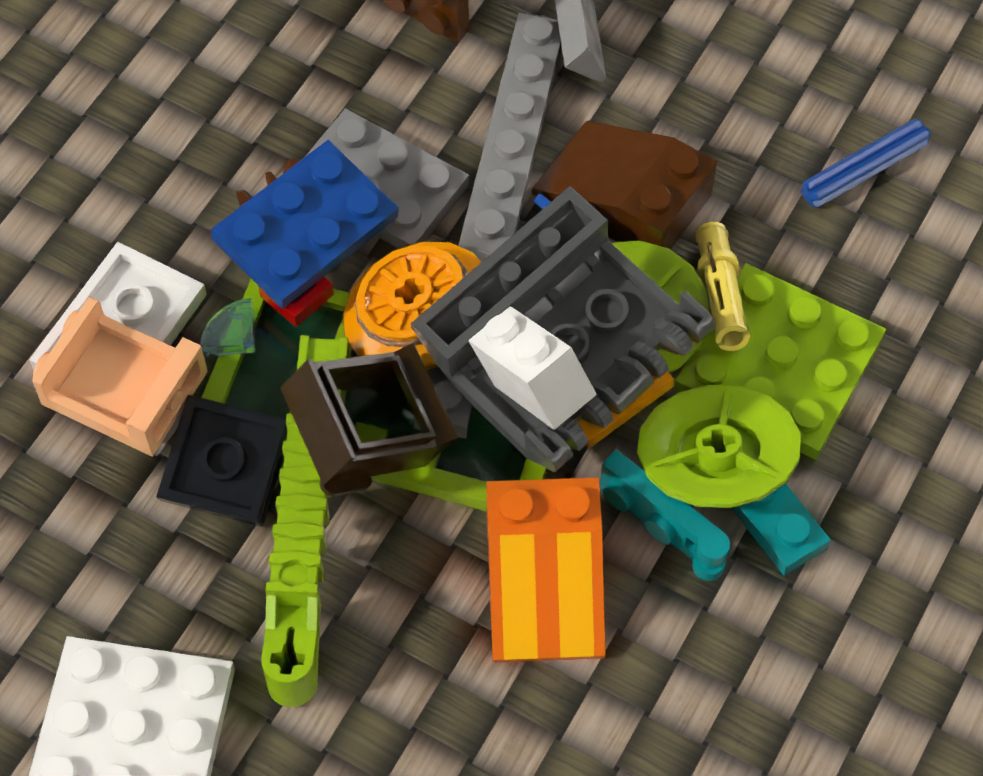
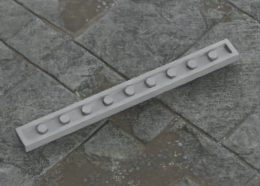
M518 13L458 244L459 247L473 252L481 262L517 232L562 46L558 19ZM440 367L427 370L457 436L467 438L474 406L452 386ZM414 416V429L421 430Z

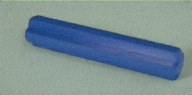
M913 119L805 180L801 190L803 198L807 200L811 207L822 206L925 147L929 142L928 138L931 136L929 128L925 127L920 119Z

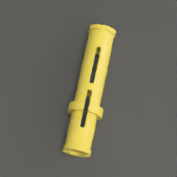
M708 222L701 225L695 234L701 257L697 266L700 279L706 284L709 306L716 323V343L723 350L736 351L745 347L750 340V332L747 329L736 278L740 270L737 256L730 249L728 230H725V225L719 222Z

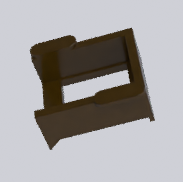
M414 343L390 353L313 362L312 359H307L280 387L320 477V488L328 496L364 491L371 486L372 476L425 467L458 438ZM396 375L422 433L361 443L338 390L349 391L376 387L379 384L387 383Z

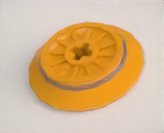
M420 242L396 249L371 265L351 289L343 313L345 336L348 337L349 344L357 356L395 352L414 343L426 370L439 367L412 330L410 323L477 267L481 261L473 252L450 242Z

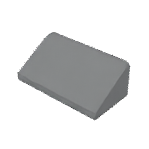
M555 0L565 68L602 83L606 80L594 1Z

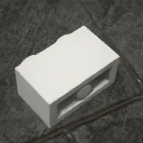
M511 306L500 315L489 320L482 330L468 340L494 386L553 430L597 395L573 349Z

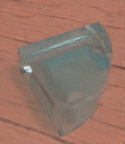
M252 298L238 300L223 307L209 320L203 331L200 343L204 357L256 352Z

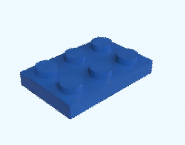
M327 140L211 229L212 240L281 309H284L398 218L399 207L333 143Z

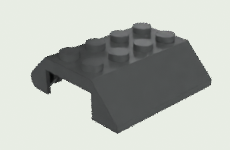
M571 186L410 323L412 330L452 386L527 459L553 472H556L573 457V452L570 448L579 451L588 443L583 429L577 424L583 419L596 426L605 428L614 419L611 412L620 414L654 383V376L660 378L668 371L669 368L667 367L666 360L658 352L659 349L684 356L694 347L692 345L693 342L699 343L716 327L711 314L688 292L684 291L680 295L679 305L608 240V220ZM510 306L573 349L597 394L555 430L494 386L468 341L482 330L489 320L500 315Z

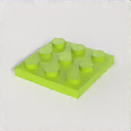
M745 263L737 277L747 329L750 332L748 344L736 351L723 350L716 343L714 328L704 337L701 347L685 363L675 380L674 391L678 393L705 385H733L766 394L790 412L801 433L800 453L817 460L879 348L886 328Z

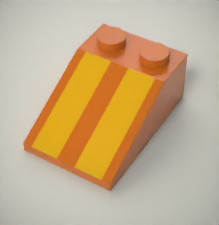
M599 477L486 481L493 663L605 659L603 542Z

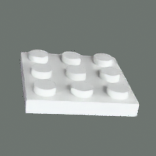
M67 636L29 776H211L235 673L233 661Z

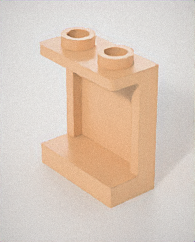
M88 297L79 311L75 310L68 316L63 326L62 336L51 352H45L37 361L33 371L32 382L43 406L153 457L183 411L187 396L194 394L208 371L201 345L182 337L176 348L107 317L103 313L100 301Z

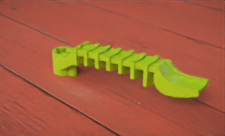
M305 335L300 336L297 370L307 359H312L313 362L349 358L348 337H340L338 340L314 339ZM338 390L345 405L346 391ZM290 411L289 414H286L287 440L283 441L282 447L284 466L280 468L279 472L281 491L280 496L276 497L277 524H273L272 530L274 550L269 555L271 575L270 582H266L265 587L266 625L261 663L271 698L282 706L297 707L310 701L318 689L320 615L322 606L318 583H322L324 580L321 554H325L327 550L324 526L329 525L330 513L327 498L332 496L326 495L320 488V477ZM295 652L297 665L293 666L292 673L288 674L289 669L292 667V659Z

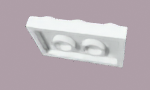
M117 242L31 356L29 361L32 369L34 370L37 361L45 352H51L62 336L63 326L68 316L75 310L79 311L88 297L100 301L103 313L107 317L171 346L206 297L205 285Z

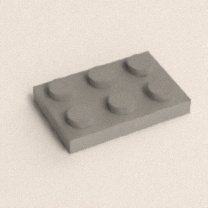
M346 108L307 153V155L325 141L329 140L399 207L398 218L375 235L399 249L416 243L426 242L469 187V174Z

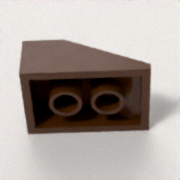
M585 121L533 186L532 194L537 197L540 193L552 202L571 186L608 220V237L616 242L644 241L671 250L711 197L717 161L674 137Z

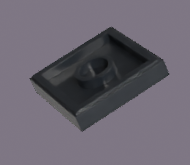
M188 395L156 498L163 502L263 527L284 458L282 447L283 441L287 440L286 419Z

